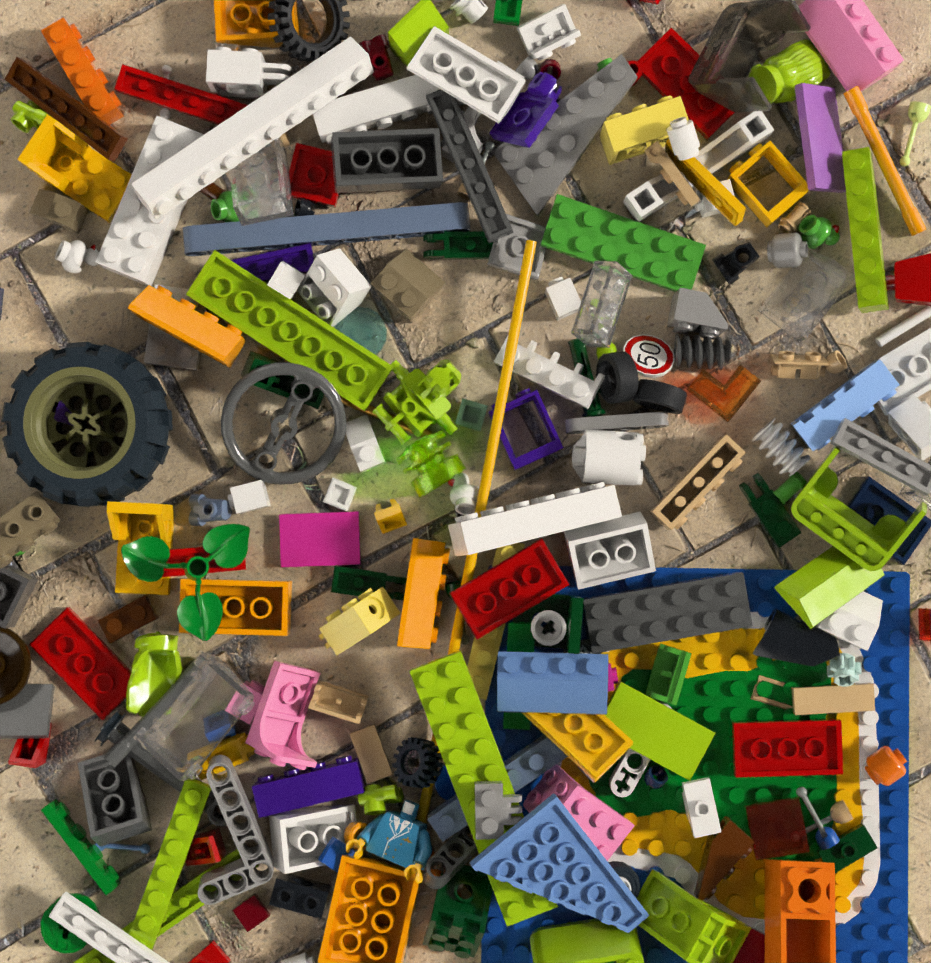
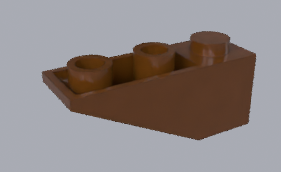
M727 816L719 822L721 833L708 835L694 890V896L702 901L710 899L717 890V884L722 879L726 880L735 870L734 865L740 858L745 859L753 850L752 845L755 842Z

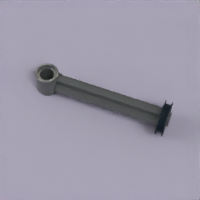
M119 709L111 718L109 717L101 727V732L94 742L99 739L102 742L100 746H102L107 740L115 744L119 739L123 738L131 730L122 723L126 713L123 716L120 715ZM141 738L128 753V755L180 793L187 777L201 781L144 738ZM211 789L204 808L205 813L212 824L225 826L227 824L223 815H220L216 810L218 803ZM223 794L227 799H234L228 794Z

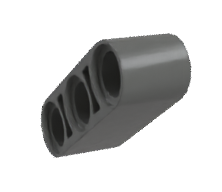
M468 825L456 832L427 862L423 879L429 888L436 890L444 887L478 852L474 839L469 838L467 835L471 833ZM457 851L460 853L461 857L454 858L449 854V852ZM432 869H438L443 873V875L437 877L434 876L430 871Z

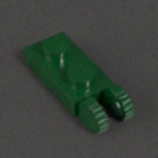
M483 231L423 235L424 242H444V250L424 251L423 258H444V260L489 259L493 242L488 243Z
M756 473L753 475V479L762 491V495L756 498L750 486L745 482L740 484L739 488L749 501L748 505L773 542L780 548L801 534V531L778 497L773 493V490L769 489L762 476Z
M334 566L331 592L359 596L370 588L373 592L381 587L385 589L386 581L404 585L407 578L391 576L383 572ZM387 592L391 599L404 600L405 594L401 592Z

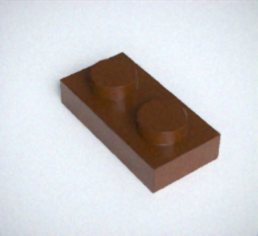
M144 595L97 621L109 644L155 621L158 619V616L147 595Z

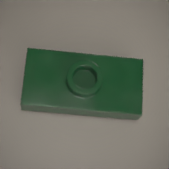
M861 823L840 835V841L835 846L826 850L819 848L816 851L822 862L835 863V873L878 847L865 825Z

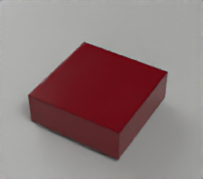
M256 893L232 910L247 932L271 915Z

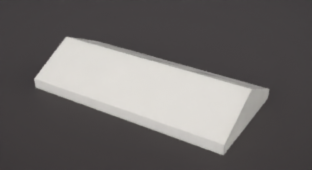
M435 26L407 66V70L498 124L511 109L526 81Z

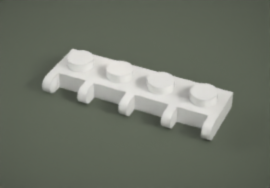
M508 336L494 360V363L501 367L503 365ZM532 340L527 348L517 344L513 373L589 409L605 375L599 373L595 381L580 375L584 367L581 363H578L574 371L557 363L560 353L556 351L551 359H547L534 352L537 342Z

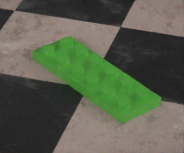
M559 194L555 197L540 243L542 247L677 292L679 288L692 290L706 247L705 244Z

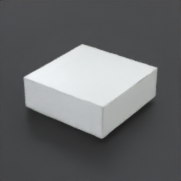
M332 478L323 502L348 512L358 487Z

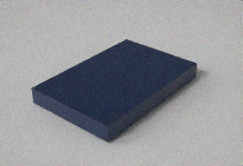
M869 476L864 479L846 505L874 526L885 515H896L906 522L916 510ZM924 516L891 558L899 564L905 565L930 529L931 519Z

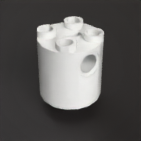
M585 430L583 436L573 445L572 466L582 483L597 484L604 482L605 484L642 485L643 470L640 467L641 461H645L646 446L643 445L644 436L637 432Z

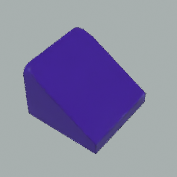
M59 401L54 416L55 421L74 426L68 421V417L65 416L66 411L71 414L72 412L62 401ZM78 420V422L82 423V425H84L85 427L87 426L83 420Z

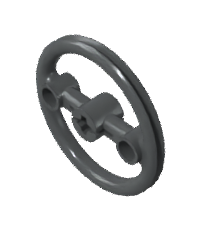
M288 362L272 363L252 370L233 386L222 409L221 434L230 457L244 472L267 483L279 485L295 484L317 476L334 461L345 439L346 415L338 392L323 375L300 364ZM276 375L294 376V380L291 383V393L284 407L274 411L271 415V432L264 446L256 451L253 460H249L240 450L233 432V416L238 401L252 385L260 380ZM299 384H306L309 387L305 394H298L294 389ZM319 388L329 400L334 414V432L328 448L317 461L305 468L292 472L274 471L273 469L277 465V455L284 441L293 438L297 433L296 417L304 402L312 397L313 390ZM288 418L289 426L285 425L280 430L279 422L283 423ZM264 454H269L273 457V460L270 463H262L259 458Z

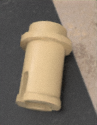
M798 202L796 207L786 217H782L779 220V230L782 233H796L800 222L811 214V210H808L809 207L802 202Z

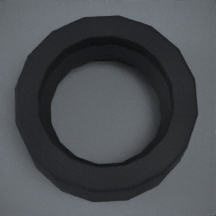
M627 352L603 354L596 365V377L599 373L605 375L600 386L601 396L607 403L612 404L631 401L638 390V372L635 362Z
M641 379L638 381V390L633 400L650 409L680 414L683 412L687 392L667 383Z

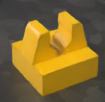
M390 499L391 506L382 509L380 503L376 505L374 515L382 534L407 525L401 507L395 499Z

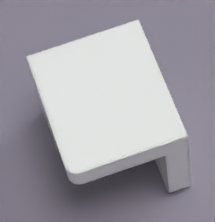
M282 261L267 285L291 299L306 275Z

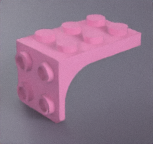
M274 661L245 742L255 748L254 753L270 757L269 761L278 766L284 767L286 763H290L291 766L301 770H305L307 766L316 767L317 761L308 757L302 748L301 729L320 672Z
M557 764L544 773L543 778L527 795L523 803L525 809L530 813L554 793L607 861L635 826L627 818L587 791Z

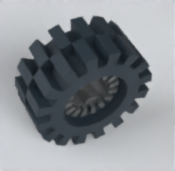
M410 737L408 740H403L401 742L403 746L398 745L396 748L399 753L393 756V758L397 759L396 763H392V768H397L393 772L394 776H397V781L403 783L402 785L415 788L430 787V783L434 784L437 781L434 776L439 777L441 772L437 771L438 767L442 768L443 763L439 762V759H442V755L437 753L439 751L438 746H435L433 741ZM419 758L420 766L416 767V761Z

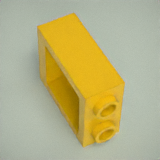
M771 141L764 146L761 143L755 146L748 153L750 158L743 163L739 160L728 170L731 174L727 178V180L730 179L733 190L766 228L810 191L804 178ZM763 157L771 163L793 189L790 194L769 212L739 179Z

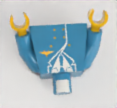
M404 800L401 812L387 811L380 814L357 836V839L347 842L346 852L349 853L354 847L358 848L354 858L359 859L363 855L362 847L367 846L366 851L405 867L404 875L407 881L410 880L411 875L417 874L415 881L417 884H420L423 881L421 870L425 869L433 851L430 835L427 832V824L415 819L420 805L410 800Z

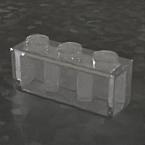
M594 261L571 334L589 347L609 348L633 275L617 261Z

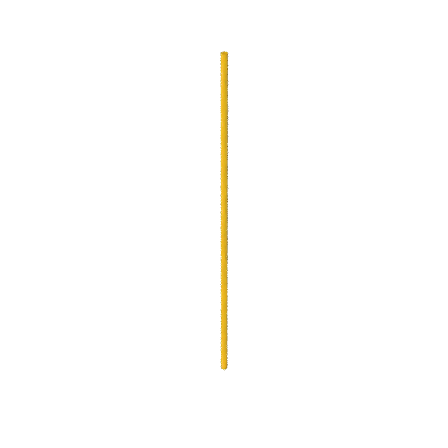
M526 240L475 507V513L478 514V517H481V511L486 510L536 249L537 242L532 240ZM478 553L466 555L461 586L473 579ZM458 607L456 608L448 655L460 649L465 619ZM432 734L431 741L435 743V746H438L434 734ZM430 783L428 788L423 787L421 792L417 820L427 823L434 786L432 783Z

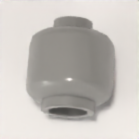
M798 233L776 234L767 245L768 260L773 262L777 268L798 267L801 265L803 257L808 256L807 241H802Z

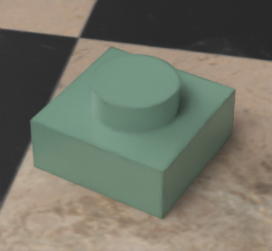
M462 399L455 424L480 432L488 406Z

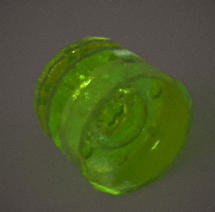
M443 430L418 439L406 447L404 452L395 459L398 465L404 464L409 460L412 464L403 469V473L409 474L417 471L419 474L410 483L419 498L447 483L454 475L460 474L467 469L458 454L447 458L444 456L443 453L452 445L450 441L441 446L437 445L438 442L446 437Z

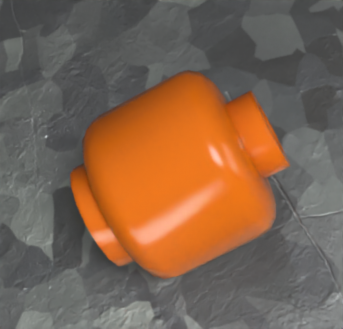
M882 746L867 757L865 770L877 785L881 783L884 786H890L906 774V768L903 764L907 760L898 748L893 751L888 746Z

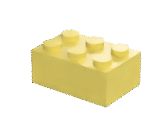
M666 96L659 99L655 105L647 107V104H643L633 108L631 113L625 115L615 113L606 118L607 121L603 123L599 137L609 165L645 154V150L656 141L662 147H665V143L669 139L666 129L671 126L670 122L680 117H686V120H689L681 96L676 98Z

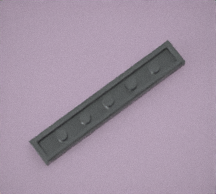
M441 89L426 95L427 102L488 243L512 234L511 224L457 99Z

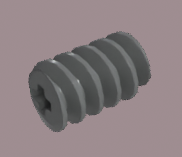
M676 334L674 359L677 368H680L683 360L686 361L687 368H691L693 361H696L698 369H701L703 363L707 362L709 370L712 369L714 363H717L721 371L725 363H729L731 354L730 337H727L722 343V339L717 336L712 343L710 336H706L701 343L699 335H695L692 341H690L689 335L685 334L680 342L679 335Z

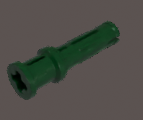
M585 338L570 340L568 345L574 369L578 363L583 364L584 367L580 375L594 381L585 346ZM600 388L589 409L583 407L584 414H582V417H595L606 414L605 410L601 407L599 399Z

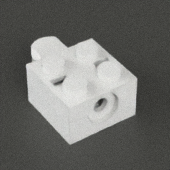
M216 47L215 50H208L206 83L213 94L221 97L258 99L267 93L268 85H279L289 78L287 75L291 74V67L289 65L266 63L262 52H258V50L253 48L232 51L228 47Z

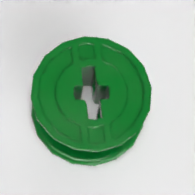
M69 893L100 914L97 905L88 896L80 893ZM58 898L43 914L40 922L41 934L45 943L52 950L60 953H74L83 949L87 943L48 917L60 898Z

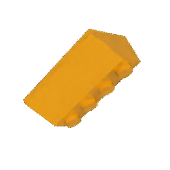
M148 285L130 303L128 309L138 318L229 368L232 367L246 342L241 336L242 331L230 324L227 327L218 324L219 318L207 311L203 315L194 310L196 307L194 304L181 298L180 302L171 297L173 293L160 285L156 289Z
M413 538L397 642L399 647L430 649L431 643L437 642L439 628L434 627L435 616L440 617L443 602L438 601L439 590L444 591L446 575L441 574L443 564H448L450 548H445L446 542Z

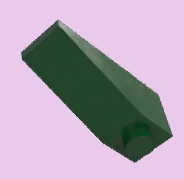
M250 351L241 376L243 377L263 365L281 362ZM276 375L258 381L253 386L288 398L291 393V383L294 380V376ZM299 384L294 390L298 394H305L309 387L306 384ZM315 388L312 397L304 402V404L319 409L324 393L319 388Z

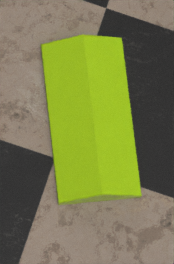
M832 546L774 588L812 629L881 579L885 574L882 568L877 571L864 569Z

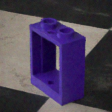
M530 388L515 394L517 399L509 403L506 402L504 414L533 401L551 442L516 457L502 427L499 439L514 471L564 448L538 390L531 392ZM495 404L491 405L493 410L488 412L491 421L493 418Z

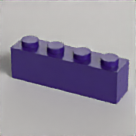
M351 755L336 758V763L329 765L322 761L317 762L315 768L310 767L308 770L300 771L298 768H292L283 771L284 775L274 777L273 774H266L258 777V781L252 785L258 817L261 818L364 793L365 784L359 759H352Z

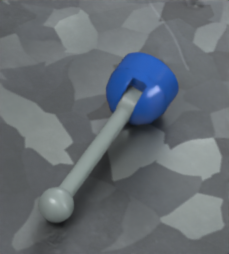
M798 787L796 794L803 799L819 829L815 836L818 846L821 850L835 846L840 841L838 835L832 828L822 825L807 797L806 788Z

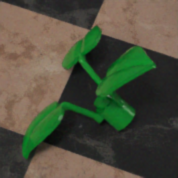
M226 524L211 529L205 535L202 542L203 549L210 556L207 558L195 556L187 563H166L170 557L169 547L162 539L153 536L143 537L123 545L121 553L126 567L135 577L142 581L154 582L160 580L163 576L164 568L184 569L187 578L196 583V596H187L180 602L177 608V618L180 625L186 631L202 641H208L215 634L221 623L223 607L216 594L212 592L200 594L201 579L208 573V562L213 559L222 568H234L242 563L248 551L250 528L240 524Z

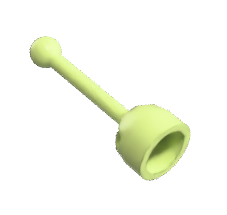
M916 101L910 102L908 117L913 124L904 156L899 160L901 166H908L910 164L909 154L918 123L927 119L931 109L929 104Z

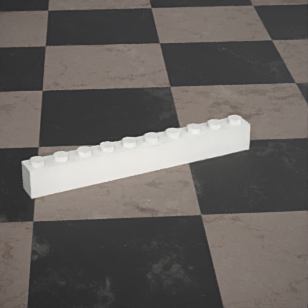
M350 36L133 182L131 185L139 200L156 220L169 213L186 199L191 198L195 193L213 183L217 178L235 168L242 161L257 153L267 144L279 138L295 125L300 124L304 119L322 109L326 104L374 73L369 54Z

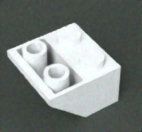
M339 248L316 256L297 292L321 320L334 327L363 302L372 286Z

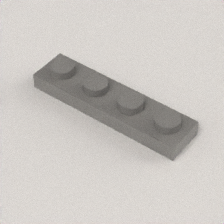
M846 418L842 419L830 444L923 495L930 494V464Z

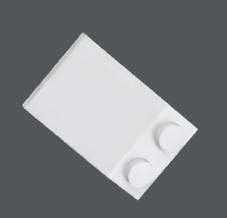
M347 804L295 809L269 815L274 868L287 874L324 866L325 864L320 862L318 858L332 836L346 845L344 841L345 829L350 823L357 821L355 805Z

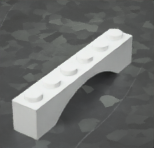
M759 108L699 150V154L695 158L713 175L759 143L768 139L774 129ZM662 174L627 194L623 203L634 220L641 222L678 198L676 192L679 189L674 182L668 184Z

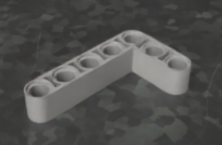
M216 755L209 761L206 776L241 858L211 870L201 877L198 898L206 905L219 903L260 886L272 878L274 871V859L233 763L225 755ZM222 766L227 772L223 775H217L213 772V768ZM226 791H234L237 794V797L234 799H227L223 795V793ZM244 815L248 820L244 823H238L234 820V817ZM253 839L258 844L254 847H248L244 842ZM263 863L266 864L268 868L266 870L260 871L257 870L255 866L257 864ZM232 874H239L243 879L233 881L230 876ZM211 884L216 886L217 890L211 892L207 891L204 887Z

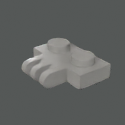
M502 781L474 782L476 840L498 839L504 834L503 825H515L522 819L520 816H511V814L522 813V806L511 805V803L522 802V795H503Z

